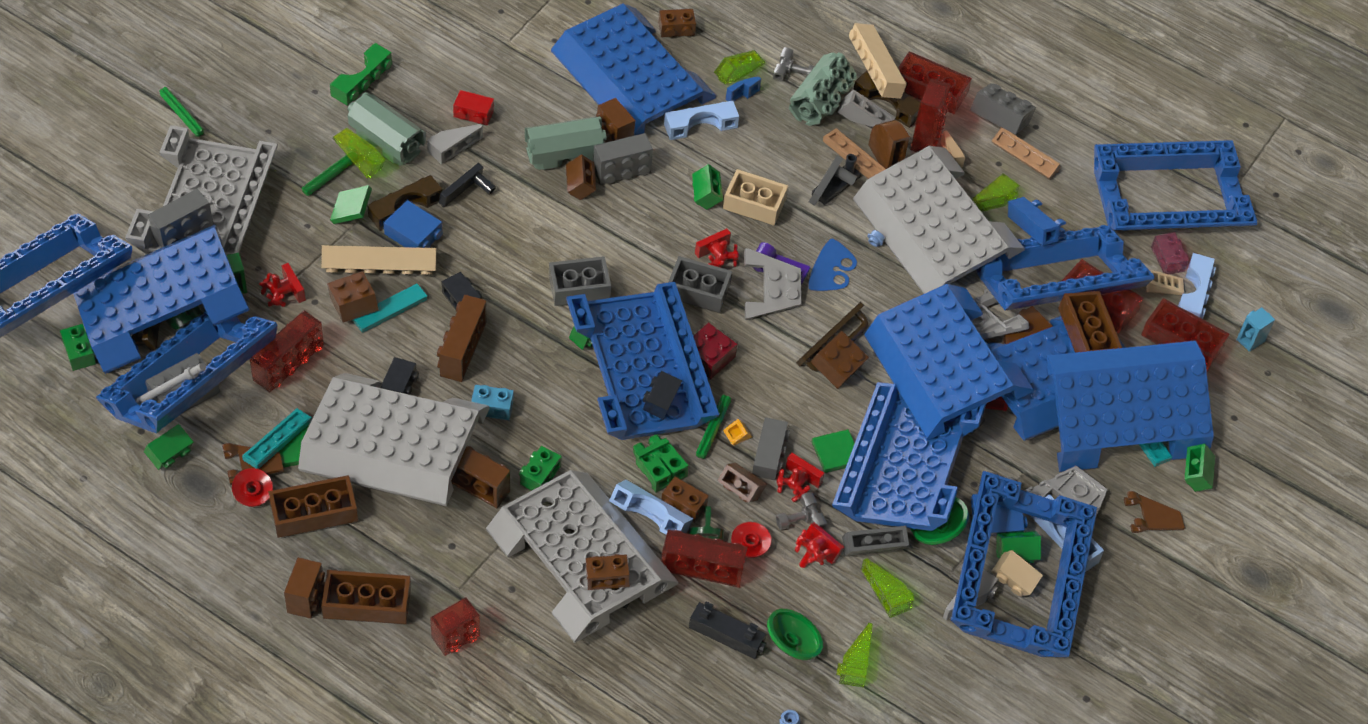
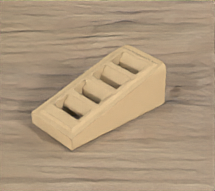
M944 131L940 142L941 146L947 149L962 168L965 156L949 132Z
M1150 270L1154 275V280L1146 286L1147 292L1184 294L1183 278Z

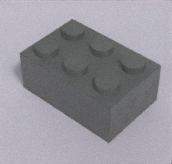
M990 83L977 92L970 111L1016 135L1029 125L1036 107L1031 102L1016 97V94L1001 89L999 85Z
M646 133L594 146V169L600 185L651 173L653 148Z
M198 189L148 214L153 238L161 248L214 225L210 203Z
M605 256L549 263V280L554 306L568 305L567 296L585 294L587 301L611 297V283Z
M678 256L668 283H676L683 303L720 313L731 285L732 271Z
M196 353L146 380L147 390L149 392L184 373V370L190 366L195 367L200 363L206 365V363ZM182 383L156 396L153 400L157 401V403L162 402L170 392L177 390ZM219 384L187 410L220 393Z

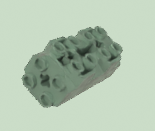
M833 52L823 55L791 97L789 110L796 120L800 122L802 120L807 121L805 124L809 126L819 124L825 116L832 115L837 109L838 103L841 100L840 95L851 90L857 79V74L844 54Z
M368 92L363 93L360 98L348 106V124L356 129L357 137L373 147H381L383 156L397 165L409 163L421 152L419 149L420 145L424 146L426 143L425 131Z
M589 117L525 128V142H527L528 146L526 150L530 163L536 169L544 170L559 167L564 159H569L570 162L581 154L593 161L594 146L603 144L606 140V132L601 129V117Z

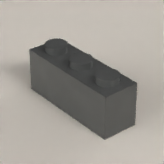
M765 417L752 474L756 477L775 480L776 474L782 469L783 462L779 461L780 457L784 458L787 446H783L784 441L788 442L790 430H787L788 422Z
M906 526L851 531L842 536L845 556L903 550L909 546Z

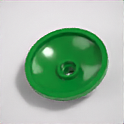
M955 497L946 523L932 531L911 528L914 537L924 544L937 545L946 543L957 537L966 527L969 519L968 509L962 500Z
M783 608L773 611L767 620L769 635L782 652L799 660H812L821 653L823 648L822 637L815 625L805 616L794 610Z

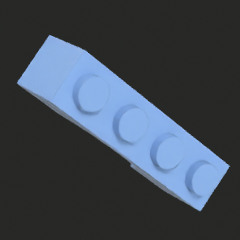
M733 101L667 112L665 113L664 126L669 139L674 140L687 137L690 128L701 123L714 125L720 131L738 128L739 114Z
M1193 253L1185 278L1194 284L1196 291L1182 294L1175 319L1197 325L1199 318L1203 319L1206 308H1203V304L1206 305L1209 294H1206V292L1211 289L1213 281L1210 280V277L1213 278L1216 267L1213 266L1215 259Z
M628 480L616 484L609 502L625 511L637 512L652 519L659 526L660 532L676 541L686 535L693 520L690 516Z
M1050 494L1045 497L1051 500H1055ZM1031 516L1062 549L1066 527ZM1091 538L1085 572L1100 562L1104 552L1093 538Z

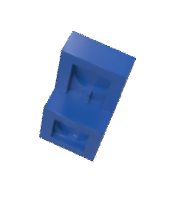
M752 77L729 86L726 91V101L734 102L742 95L747 99L760 91L761 78Z

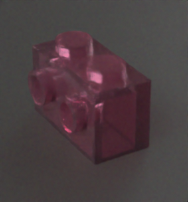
M1176 233L1155 236L1151 249L1162 272L1165 274L1185 272L1186 266L1189 263V257L1184 252L1182 242L1178 239Z

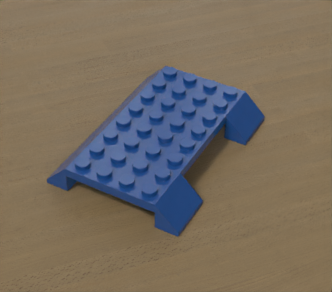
M623 3L567 29L551 48V52L598 105L617 98L635 119L634 136L645 133L646 123L695 99L703 105L715 99L716 94L696 73L680 66L652 35L656 32V29L636 8Z
M216 225L119 266L73 293L91 347L105 374L141 358L137 344L131 336L132 334L200 304L204 305L213 326L249 311L245 297L238 286L221 243L222 239Z
M675 282L657 284L654 292L587 301L585 294L566 297L576 332L590 338L608 393V396L598 397L597 401L609 435L626 440L695 429L719 416ZM661 371L682 380L664 420L642 410L645 404L642 401L646 391L651 392V381L654 376L658 377Z
M950 284L942 285L878 314L864 334L893 384H896L897 391L927 440L945 433L944 422L1009 392L1013 394L1016 400L1034 392L1016 363L998 360L994 357L971 320L982 316L983 313L968 290Z
M1061 316L1050 320V324L1053 327L1009 344L991 342L986 344L996 359L1016 363L1034 392L1017 400L1011 392L1001 396L1017 417L1013 428L1023 441L1059 427L1053 375H1048L1046 356L1075 353ZM1120 341L1122 348H1126L1124 344Z
M1196 341L1046 356L1048 375H1053L1061 443V452H1057L1059 472L1066 471L1074 466L1079 467L1081 470L1098 468L1101 449L1107 447L1168 441L1169 451L1172 456L1171 460L1185 459L1187 447L1206 444L1211 449L1214 434L1206 363Z
M877 382L834 498L833 507L858 522L906 526V528L929 531L946 523L958 491L957 486H948L947 484L962 439L965 435L979 427L987 403L944 422L945 433L927 440L901 395L898 394L896 384Z

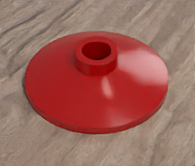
M256 468L242 470L235 476L232 482L233 496L239 503L248 507L260 506L267 502L269 499L268 491L273 490V484L268 474ZM252 487L255 488L256 491L251 493L248 491V489Z
M744 522L733 530L731 543L735 551L740 555L755 558L764 555L769 550L771 535L767 528L759 523Z

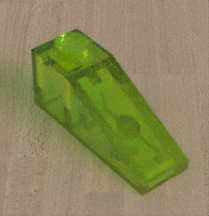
M755 50L724 57L714 73L719 81L725 85L736 82L764 65L765 61Z
M348 128L333 136L332 139L367 179L382 169L385 162L384 157L373 145Z
M1003 173L971 200L981 212L1004 207L1008 204V201L1017 199L1020 185Z
M863 559L861 571L889 618L911 610L914 602L912 591L908 590L902 581L869 559Z
M873 623L867 624L844 654L842 663L837 664L836 675L840 676L839 684L864 688Z

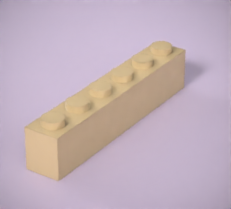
M855 23L850 31L849 38L882 97L901 99L906 82L874 25Z
M322 245L321 268H326V272H338V269H345L346 273H356L357 269H364V273H375V270H383V273L394 274V270H402V274H413V270L421 271V274L432 275V271H436L437 248Z

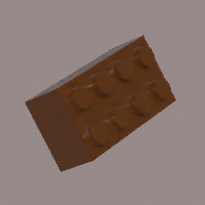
M1100 291L1064 293L1058 309L1075 353L1122 348Z
M464 295L462 301L458 302L456 307L457 313L455 316H452L450 321V330L445 332L444 344L439 346L437 351V357H439L437 368H440V377L462 382L487 323L486 300Z
M467 445L451 483L497 509L510 493V470L505 465L494 462L489 456L482 455Z
M349 475L268 491L277 538L358 522L357 507Z
M327 570L322 600L323 619L407 624L411 577L407 575Z

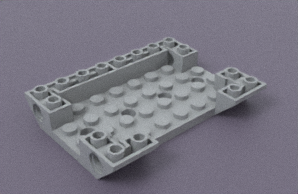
M569 470L504 505L486 527V531L507 557L525 549L524 539L567 592L552 611V615L572 641L576 643L610 623V613L638 597L643 603H646L676 586L678 581L616 506L609 502L610 499L592 477L585 472ZM544 502L553 503L551 506L548 507L542 505ZM567 529L575 530L572 534H567L564 531ZM627 554L630 587H621L618 590H588L585 558Z

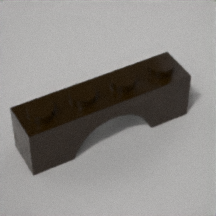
M867 70L855 81L853 90L869 100L880 99L892 104L896 110L895 120L908 128L922 116L924 104L903 92L901 99L882 97Z
M429 175L368 204V217L378 230L381 231L384 229V222L407 200L413 204L429 208L439 203L440 193L443 192V189L432 175Z

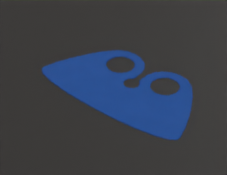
M830 239L822 248L810 275V290H837L848 285L849 277L847 274L841 271H834L833 267L837 266L841 270L850 271L856 267L857 261L853 254L837 240ZM844 258L851 259L852 266H842L841 260ZM836 275H841L845 278V282L843 284H836L833 278Z

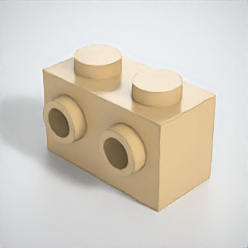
M1012 550L1004 552L991 571L996 575L999 582L1007 584L1017 596L1030 595L1043 576Z

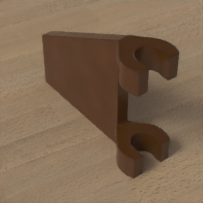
M232 443L222 445L225 459L233 458L239 454L242 470L254 468L242 458V455L251 447ZM277 452L259 469L267 474L284 471L280 453ZM233 469L227 471L230 485H232L235 476L241 472L240 470Z
M1135 491L1127 492L1128 497H1124L1125 506L1140 504L1143 519L1135 518L1134 524L1130 525L1132 533H1140L1146 530L1185 529L1180 511L1144 497Z

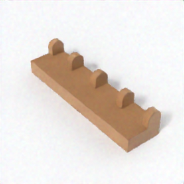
M1002 127L992 140L994 145L1049 180L1061 168L1060 163Z
M837 128L824 136L823 142L845 160L848 154L856 155L855 168L868 179L886 170Z

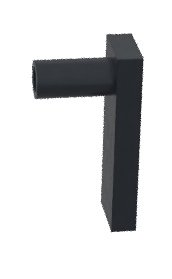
M848 154L843 168L856 175L857 180L861 177V172L855 168L857 157L854 154ZM833 175L819 201L826 205L849 187L850 184Z
M478 162L440 193L439 204L443 207L447 206L474 183L488 195L495 191L496 186L482 175L484 167Z

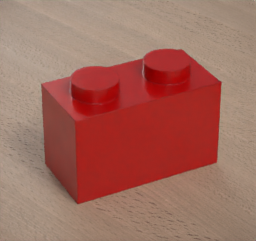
M463 90L459 91L453 104V117L477 124L488 125L494 112V98Z

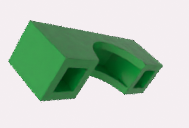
M374 43L364 52L366 67L363 71L353 75L340 74L330 83L331 97L347 106L352 101H355L363 91L369 88L370 84L379 79L381 74L392 66V52Z

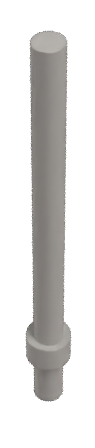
M200 363L195 367L190 366L184 370V373L136 398L135 401L138 405H141L144 401L155 398L185 380L196 378L199 373L206 370V365Z

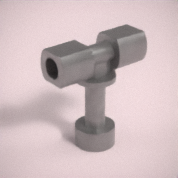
M784 47L780 56V64H777L774 70L773 79L783 81L786 72L790 73L791 70L806 74L807 77L815 66L809 65V68L793 64L794 50Z
M812 492L804 493L801 496L802 512L788 516L785 513L776 515V523L780 530L789 528V523L803 519L806 523L811 522L812 524L815 522L823 530L827 529V522L823 514L818 513L817 501Z

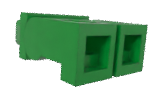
M655 434L648 439L650 446L645 448L642 443L633 446L636 465L651 482L655 493L665 489L674 477L680 480L688 477L689 465L674 447L669 444L667 438L661 439Z

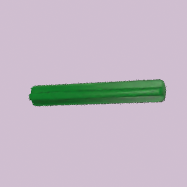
M168 87L160 89V96L195 136L200 137L203 135L204 128Z
M356 149L350 151L304 185L302 192L306 196L311 195L358 160L360 153Z
M721 396L717 405L719 416L710 420L696 451L698 458H706L731 403L730 396Z

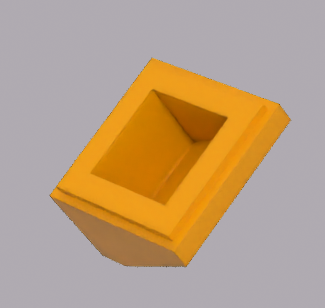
M739 419L723 430L733 446L753 437L745 424Z

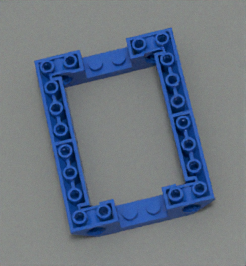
M1233 140L1095 144L1094 174L1107 225L1114 230L1257 225L1250 196L1242 194L1237 178L1241 166ZM1215 169L1226 210L1130 213L1129 216L1127 199H1121L1116 181L1119 171Z
M78 213L68 217V220L61 224L54 225L46 233L37 235L29 243L22 244L19 249L5 254L0 259V294L79 246L94 255V257L88 261L81 262L78 267L65 272L55 281L48 282L45 287L30 293L25 299L15 302L12 307L7 309V312L0 306V338L131 259L132 246L115 235L103 238L96 224Z
M1109 225L1083 228L1078 231H1066L1064 234H1059L1058 242L1044 246L1032 237L1023 240L1018 239L1025 248L1023 252L1010 259L1003 254L976 269L979 278L1005 311L1058 302L1062 300L1064 293L1100 291V294L1145 287L1154 280V275L1140 259L1131 258L1127 260L1123 255L1124 242ZM1099 256L1113 272L1097 276H1085L1079 279H1067L1061 282H1049L1043 285H1032L1023 289L1020 287L1017 279L1006 280L1002 275L1003 271Z
M205 309L202 315L192 319L188 326L178 330L175 336L170 340L164 341L156 351L147 354L143 361L133 365L129 372L119 376L111 386L102 389L101 393L96 396V399L116 419L157 434L276 338L278 325L274 321L255 316L249 318L246 324H243L235 316L213 326ZM219 338L236 342L229 345L227 350L221 355L214 357L212 362L206 366V370L199 373L194 379L185 380L177 390L170 392L162 402L157 403V401L150 399L138 405L135 401L136 398L148 392L146 380L196 353L200 354Z
M983 471L951 621L964 633L1040 657H1069L1097 507L1061 495L1055 500H1051L1020 490L1021 482ZM997 505L1066 527L1046 631V628L1033 625L1030 629H1025L994 619L995 612L974 608L977 602Z

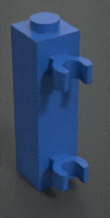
M1025 197L1008 201V217L1042 246L1058 242L1059 234L1066 232L1061 227L1066 224L1063 219H1057L1054 222L1037 208L1042 205L1041 201L1034 200L1030 202Z

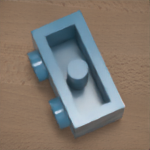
M1262 307L1257 311H1251L1247 315L1236 340L1249 352L1266 341L1275 319Z
M475 385L471 402L488 405L490 408L486 417L510 420L514 402V390L489 387L487 385Z

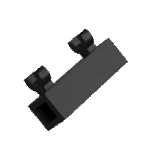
M707 601L705 604L698 603L690 617V629L753 659H756L759 653L762 654L767 645V642H765L766 633L758 630V625L753 623L747 625L713 609L714 605Z

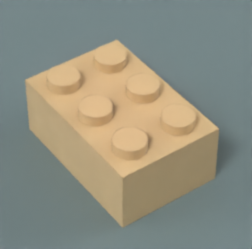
M737 169L725 193L723 209L775 225L786 201L788 185Z

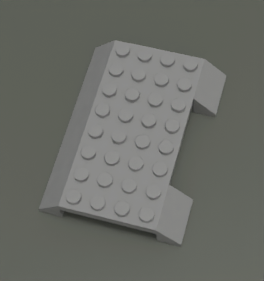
M170 125L159 153L178 169L163 206L198 189L210 203L213 224L218 229L226 255L239 253L278 145L276 143L259 141L257 149L193 139L189 136L188 128ZM136 209L125 239L147 255L161 248L153 238L148 214L153 211Z
M928 146L867 179L853 197L854 202L875 230L884 235V242L923 294L942 285L950 284L1003 254L1010 259L1025 250L1005 223L992 222L985 218L956 181L965 172L946 148Z
M348 373L333 377L301 442L299 471L331 479L349 475L352 484L447 506L454 490L451 483L452 477L476 423L483 424L490 407L453 397L439 402L379 388L381 384L379 380Z

